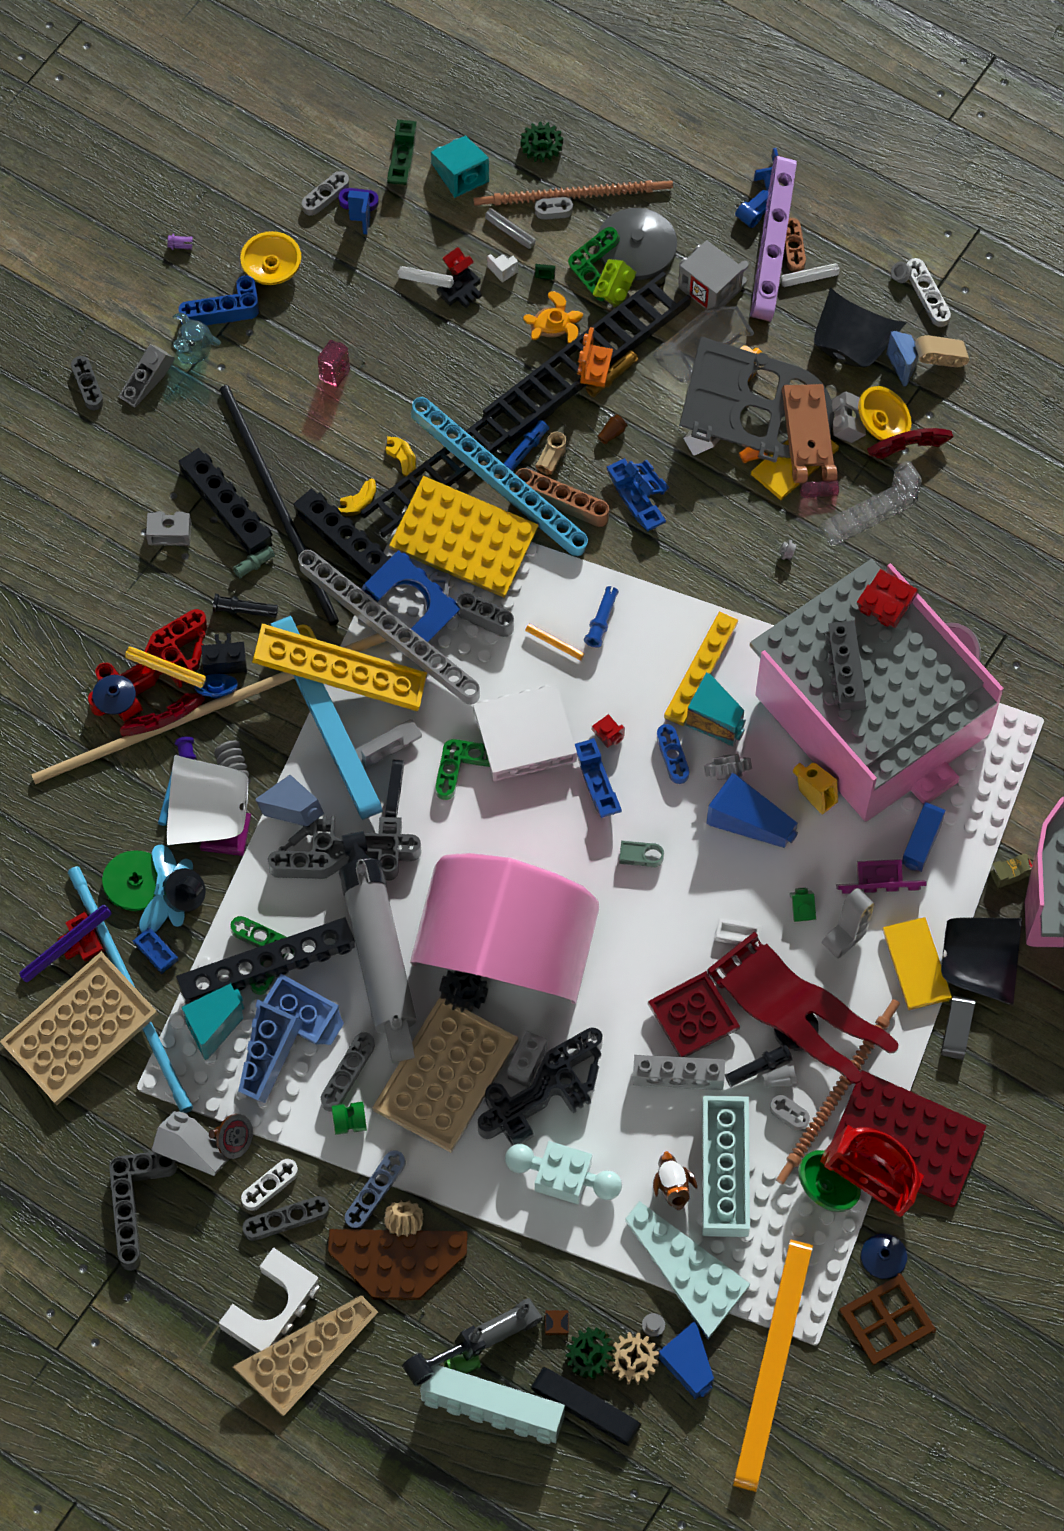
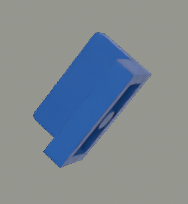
M349 190L350 220L362 221L363 234L367 235L371 216L369 193Z

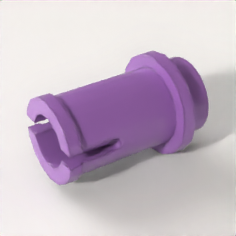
M172 234V236L168 235V248H171V250H174V248L192 250V244H184V242H193V237L175 236V234Z

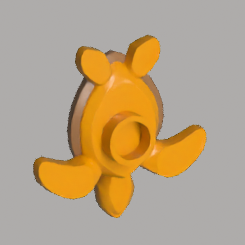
M549 292L548 298L554 303L555 308H544L536 316L524 315L523 320L531 325L532 340H537L540 336L559 337L567 333V343L569 344L578 337V328L572 323L581 321L583 313L579 311L566 313L565 298L557 292Z

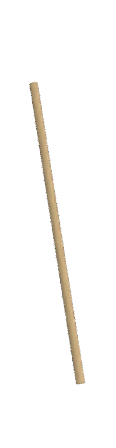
M377 633L343 648L361 652L387 640ZM281 672L200 705L190 714L165 727L138 735L124 736L31 774L34 783L38 784L295 678L292 674Z

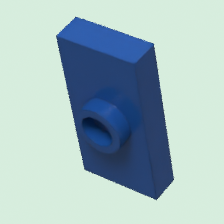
M150 927L133 940V944L161 974L179 961L178 957Z

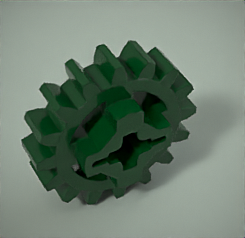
M539 122L538 126L532 123L531 129L526 127L525 133H521L520 147H522L523 154L527 153L528 159L534 157V162L541 159L542 163H544L546 158L552 161L553 155L559 156V151H562L563 137H561V131H556L555 125L549 127V122L546 125H542V122Z
M587 1327L586 1333L579 1330L578 1338L571 1337L572 1341H574L573 1345H567L571 1350L570 1353L566 1354V1357L571 1360L567 1363L568 1366L574 1368L573 1372L577 1375L580 1374L584 1379H587L588 1376L596 1379V1373L604 1376L603 1370L605 1368L611 1370L609 1362H615L616 1360L612 1357V1354L617 1352L614 1347H611L615 1343L614 1340L609 1338L610 1335L608 1333L602 1332L597 1327L594 1331ZM596 1339L601 1340V1342L603 1343V1346H601V1345L596 1341ZM579 1361H583L586 1367H583Z

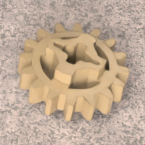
M629 1332L627 1339L619 1336V1344L615 1342L612 1345L617 1350L616 1353L612 1354V1357L616 1360L615 1362H609V1365L615 1366L612 1369V1373H619L618 1380L621 1381L625 1377L627 1378V1384H630L632 1379H635V1382L639 1384L640 1378L648 1381V1373L655 1374V1369L652 1366H658L659 1361L654 1358L659 1357V1352L653 1351L655 1343L648 1344V1336L640 1339V1333H637L635 1338ZM632 1344L631 1347L627 1349H622L625 1346ZM640 1347H643L648 1354L643 1353ZM636 1350L637 1359L631 1367V1357ZM619 1361L620 1363H624V1365L627 1368V1371L621 1367ZM639 1368H645L642 1371L635 1373V1371Z

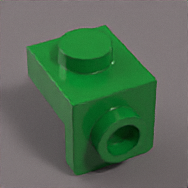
M796 888L795 892L790 893L793 921L816 920L814 893L808 891V888Z

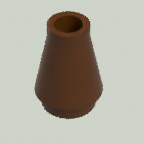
M616 414L614 417H610L597 437L606 445L609 441L624 433L628 425L623 418Z

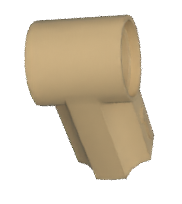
M553 432L548 436L547 444L536 464V469L545 475L553 474L561 456L566 452V437L563 433ZM554 443H560L561 445H560V446H554V445H552V444H554Z

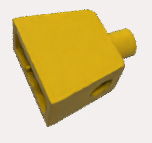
M799 763L794 767L793 773L798 777L799 791L822 815L838 803L837 780L816 763H811L807 767Z

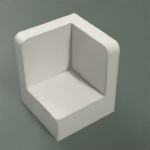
M490 254L487 256V267L501 282H504L518 272V260L514 256L508 259L503 254L495 259Z
M692 430L684 437L693 455L714 447L720 440L711 436L710 441L707 442L691 437ZM697 432L698 435L706 437V434Z

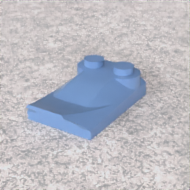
M283 974L279 975L263 1001L303 1020L297 1035L316 1045H331L344 1024L340 1016L339 1005Z

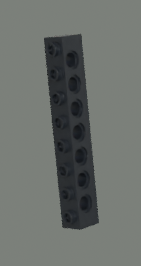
M344 917L177 975V984L184 1003L187 1005L229 984L232 985L234 990L238 989L241 991L252 983L262 984L268 980L267 978L279 977L280 974L286 975L290 970L296 968L298 970L307 968L310 963L327 961L336 954H347L355 948V940L347 919ZM328 938H332L336 941L333 945H327L324 943V941ZM306 946L315 948L312 952H305L303 950ZM285 953H291L294 956L290 960L282 958ZM265 960H269L273 963L269 967H263L261 965V963ZM242 968H249L251 972L244 975L240 973V970ZM222 975L230 977L227 982L219 981V977ZM202 982L209 985L206 989H199L197 987Z

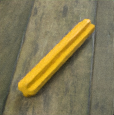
M128 647L125 653V657L129 660L199 688H202L206 682L204 675L136 648Z

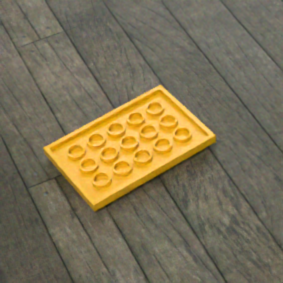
M423 476L389 544V549L395 552L399 550L416 561L505 598L539 525Z

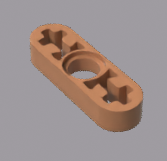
M789 218L784 246L786 262L790 271L799 272L805 268L806 263L801 224L797 219ZM789 226H792L794 229L793 235H791ZM790 242H797L799 247L791 248L788 244ZM794 255H797L799 264H795Z

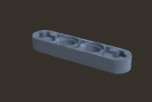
M393 1150L386 1154L345 1214V1221L350 1228L360 1229L366 1224L406 1165V1160L401 1152ZM397 1156H399L398 1160L400 1162V1165H394L392 1167L391 1171L394 1174L393 1176H391V1174L388 1171L384 1170L383 1167L386 1166V1168L389 1169V1167L391 1166L390 1158H396ZM384 1174L388 1177V1183L385 1186H378L376 1184V1177L378 1175ZM371 1193L375 1196V1201L372 1205H365L362 1202L365 1194ZM360 1204L368 1212L365 1214L362 1211L359 1215L361 1221L359 1223L355 1221L352 1224L350 1216L351 1214L356 1215L360 1209L356 1206Z

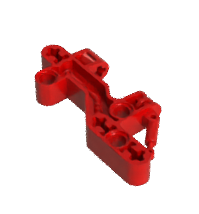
M199 609L191 610L155 631L151 635L144 652L166 661L170 658H177L169 662L195 672L200 667L201 645H203L202 641L206 637L207 620L205 613ZM178 631H182V632H183V633L180 634V635H176V634H175V633L178 632ZM199 637L198 642L195 643L192 659L186 660L179 648ZM101 663L95 669L97 682L105 674L119 675L110 663ZM138 663L120 675L133 683L137 696L154 686L159 676L164 673ZM170 676L178 688L183 687L182 683L184 681ZM111 690L110 693H116L117 690ZM93 691L90 692L88 702L91 712L97 716L105 715L106 713H103L95 706L92 697ZM135 697L133 705L127 711L118 715L123 721H126L143 711Z

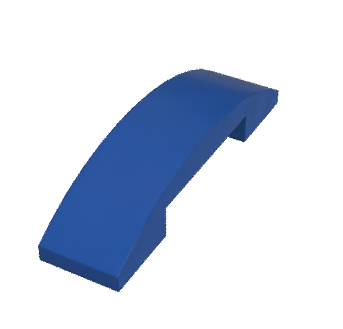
M625 458L607 466L609 476L619 495L645 530L649 531L666 523L657 506L652 505L648 497L640 489L638 482L624 469L628 464Z
M595 738L576 743L575 748L578 762L599 816L603 818L622 812L616 793L612 790L601 761V754Z

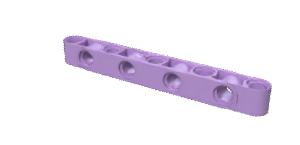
M780 156L775 157L772 166L750 312L751 317L770 322L775 312L797 163L796 160Z

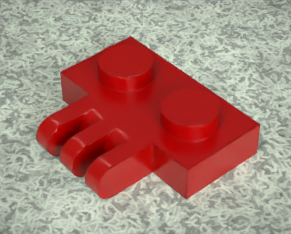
M85 912L65 922L69 932L88 917ZM93 929L68 949L64 956L66 959H70L80 953L82 959L86 962L105 950L95 929Z

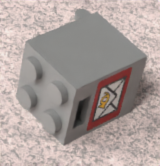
M708 240L702 245H698L688 258L685 257L679 264L678 288L687 295L689 294L692 299L714 316L741 291V288L747 282L743 272L748 268V262L736 263Z

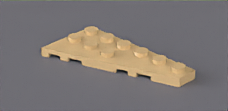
M359 1296L234 1365L232 1368L281 1416H284L372 1320L378 1311L363 1296Z

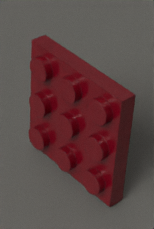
M707 971L648 1001V1006L679 1057H687L740 1029V1025Z

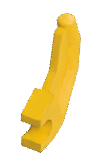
M387 436V444H393L394 446L386 447V454L401 462L402 474L406 477L416 469V457L406 441L398 437Z
M374 479L365 481L358 494L340 499V505L347 506L346 508H338L342 516L358 515L372 502L376 493V482Z

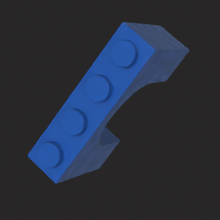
M399 550L361 588L376 602H379L391 589L399 585H409L418 589L425 598L426 612L411 630L427 642L460 610L453 598L447 597L437 583H432L427 578V574L423 569L417 568L412 563L411 558Z

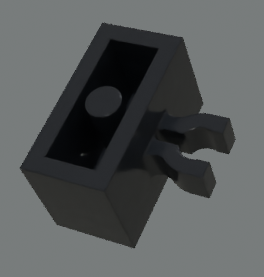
M226 633L227 640L222 644L219 640V634H214L216 644L201 645L204 675L247 672L244 642L232 643L231 633Z

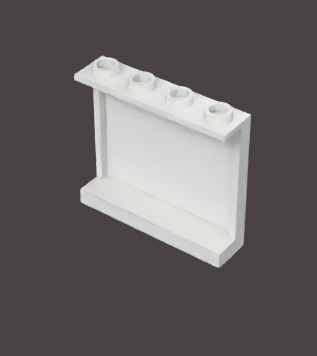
M544 685L536 690H523L515 695H502L498 699L481 700L473 704V713L478 722L493 782L577 762V751L557 685Z

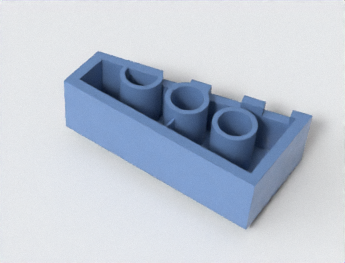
M257 999L256 1014L252 1022L253 1029L247 1046L248 1053L246 1062H244L238 1091L266 1103L302 1026L303 1020Z

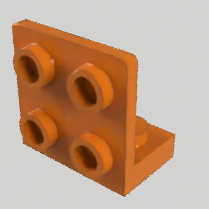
M590 327L589 333L584 334L583 350L579 354L578 374L581 375L580 383L605 387L613 349L593 345L594 328Z

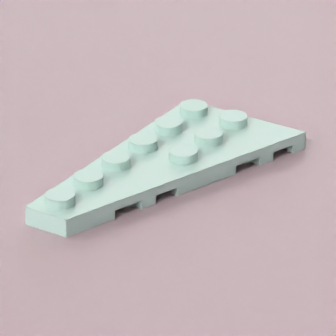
M639 1201L626 1217L625 1222L639 1242L643 1244L653 1262L657 1264L671 1288L687 1307L694 1321L703 1330L706 1338L709 1339L750 1287V1283Z

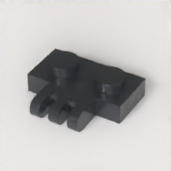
M469 267L453 276L454 284L451 288L442 286L437 288V294L449 306L459 301L467 308L470 306L469 302L472 304L476 302L475 297L477 299L482 297V294L476 288L481 284L480 278Z

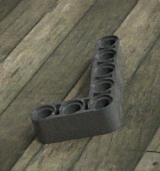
M155 1152L118 1156L110 1162L109 1166L118 1257L122 1267L129 1271L137 1269L141 1264L133 1182L169 1177L176 1173L178 1167L175 1160ZM165 1160L172 1161L168 1167L161 1166V1163ZM142 1163L149 1164L146 1170L138 1169ZM120 1166L126 1167L123 1173L115 1172ZM121 1188L129 1189L125 1195L117 1194ZM123 1210L131 1211L127 1217H121L120 1213ZM127 1231L133 1233L129 1239L122 1238V1235ZM127 1254H135V1258L132 1261L124 1260Z

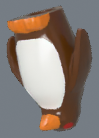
M665 1151L659 1158V1170L653 1180L654 1196H658V1190L660 1189L667 1203L676 1210H681L690 1199L689 1183L695 1189L698 1188L696 1179L691 1171L678 1164L675 1157L668 1151Z

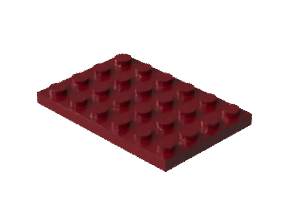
M861 1070L862 1080L855 1084L831 1143L847 1125L853 1128H873L892 1136L907 1149L914 1159L918 1171L924 1175L918 1192L954 1208L987 1125ZM860 1153L868 1160H870L871 1162H873L874 1164H876L877 1166H879L880 1168L884 1169L886 1172L889 1173V1171L880 1162L866 1154ZM904 1164L895 1174H898L905 1167Z

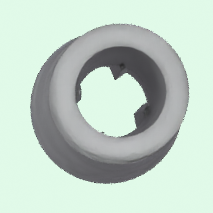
M787 1064L763 1074L766 1087H789L792 1084L798 1083L794 1065L788 1066Z

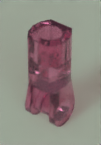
M838 480L806 482L802 485L800 494L804 498L837 496L839 494Z

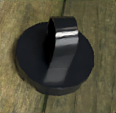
M182 868L174 870L166 876L162 887H164L165 894L163 898L167 905L176 912L193 911L201 906L205 899L206 888L204 881L198 873L191 869Z

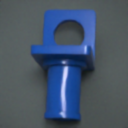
M773 148L771 154L772 161L774 162L775 157L779 156L777 148ZM772 167L756 170L753 177L754 181L764 180L766 190L768 191Z

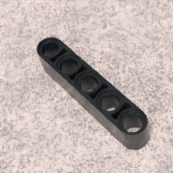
M542 1367L530 1387L541 1397L565 1405V1411L626 1446L631 1445L642 1426L633 1417L546 1367Z

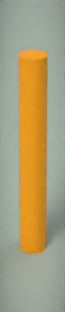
M531 624L527 625L526 632L580 661L583 659L585 653Z

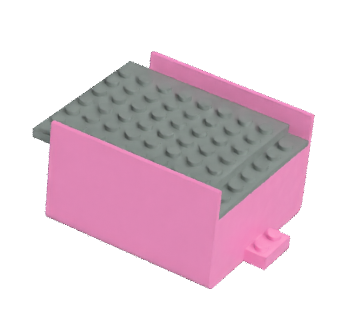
M870 559L759 635L749 645L760 658L755 696L807 756L837 780L838 791L865 822L909 791H912L924 805L925 802L930 803L957 784L960 777L948 764L991 732L1004 689L918 593L896 628L891 625L889 627L882 625L877 621L878 618L873 615L868 617L859 611L857 601L866 586L872 583L881 569L873 559ZM891 563L887 565V573L909 584ZM855 620L866 695V709L839 711V705H834L833 692L836 691V684L832 685L830 672L834 671L833 664H828L827 652L831 651L830 644L826 645L824 632L828 631V623Z

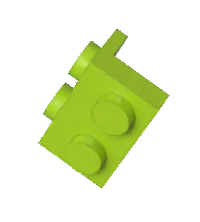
M608 259L593 295L604 298L615 308L624 302L636 272L624 261Z

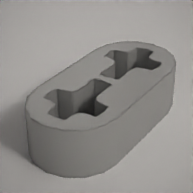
M567 197L540 199L535 204L536 216L544 220L566 218L573 212V203ZM562 205H565V210H562Z
M783 1095L775 1096L772 1099L770 1111L776 1118L796 1131H802L807 1128L810 1116L804 1108ZM776 1103L779 1104V1105H780L781 1103H784V1104H785L784 1109H780V1110L778 1111V1110L776 1109V1107H777ZM794 1116H803V1122L795 1123L796 1118Z

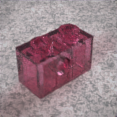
M330 339L317 357L319 378L337 388L350 371L348 348L343 343Z

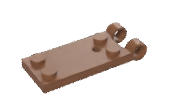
M823 384L784 385L782 387L794 483L807 482L808 471L806 466H821L823 481L836 482L837 468L833 461ZM808 441L814 443L813 448H810L808 446Z

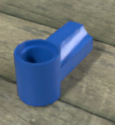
M762 190L749 203L743 202L736 210L735 216L750 228L758 224L766 211L768 190Z

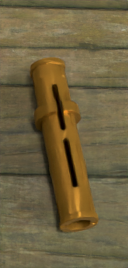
M629 350L609 368L605 387L611 386L613 380L638 361V357L633 351ZM588 385L586 386V391L590 396L595 397L605 387Z

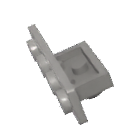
M409 719L360 746L355 751L365 769L420 739L422 733L414 721Z

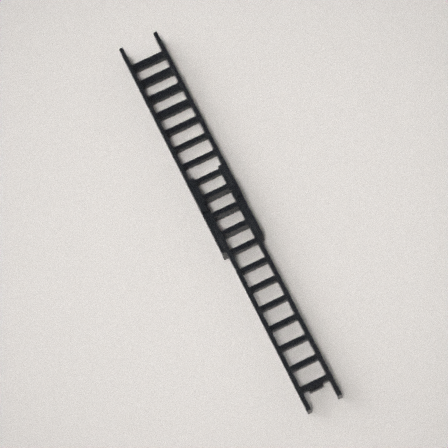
M662 272L592 326L594 328L593 339L601 347L613 349L610 367L629 350L635 349L690 306L691 296L689 294L676 303L659 288L665 283L666 273ZM653 294L669 310L661 315L644 298ZM637 305L654 321L646 326L630 309ZM621 316L639 332L633 338L615 323ZM608 328L624 345L616 350L599 333ZM589 329L483 409V418L468 428L466 432L493 454L507 442L511 445L533 428L538 421H544L554 413V410L588 384L580 383L581 375L578 374V366L569 356L577 350H583L584 334H588ZM562 361L580 377L572 385L553 369ZM549 375L564 388L555 396L541 384ZM532 389H535L547 402L538 407L527 395ZM518 400L532 412L525 419L510 407ZM502 412L517 424L508 432L493 420ZM487 424L501 436L493 444H490L478 432ZM444 447L361 511V517L365 519L376 509L380 508L388 518H391L393 521L380 530V535L384 538L399 526L405 514L403 512L397 516L385 502L395 495L408 508L411 501L401 490L410 483L417 489L419 482L416 479L424 472L430 474L437 482L450 487L471 471V469L466 464L460 468L448 456L450 451ZM467 447L463 448L464 451L471 452ZM441 459L455 472L446 480L432 468Z

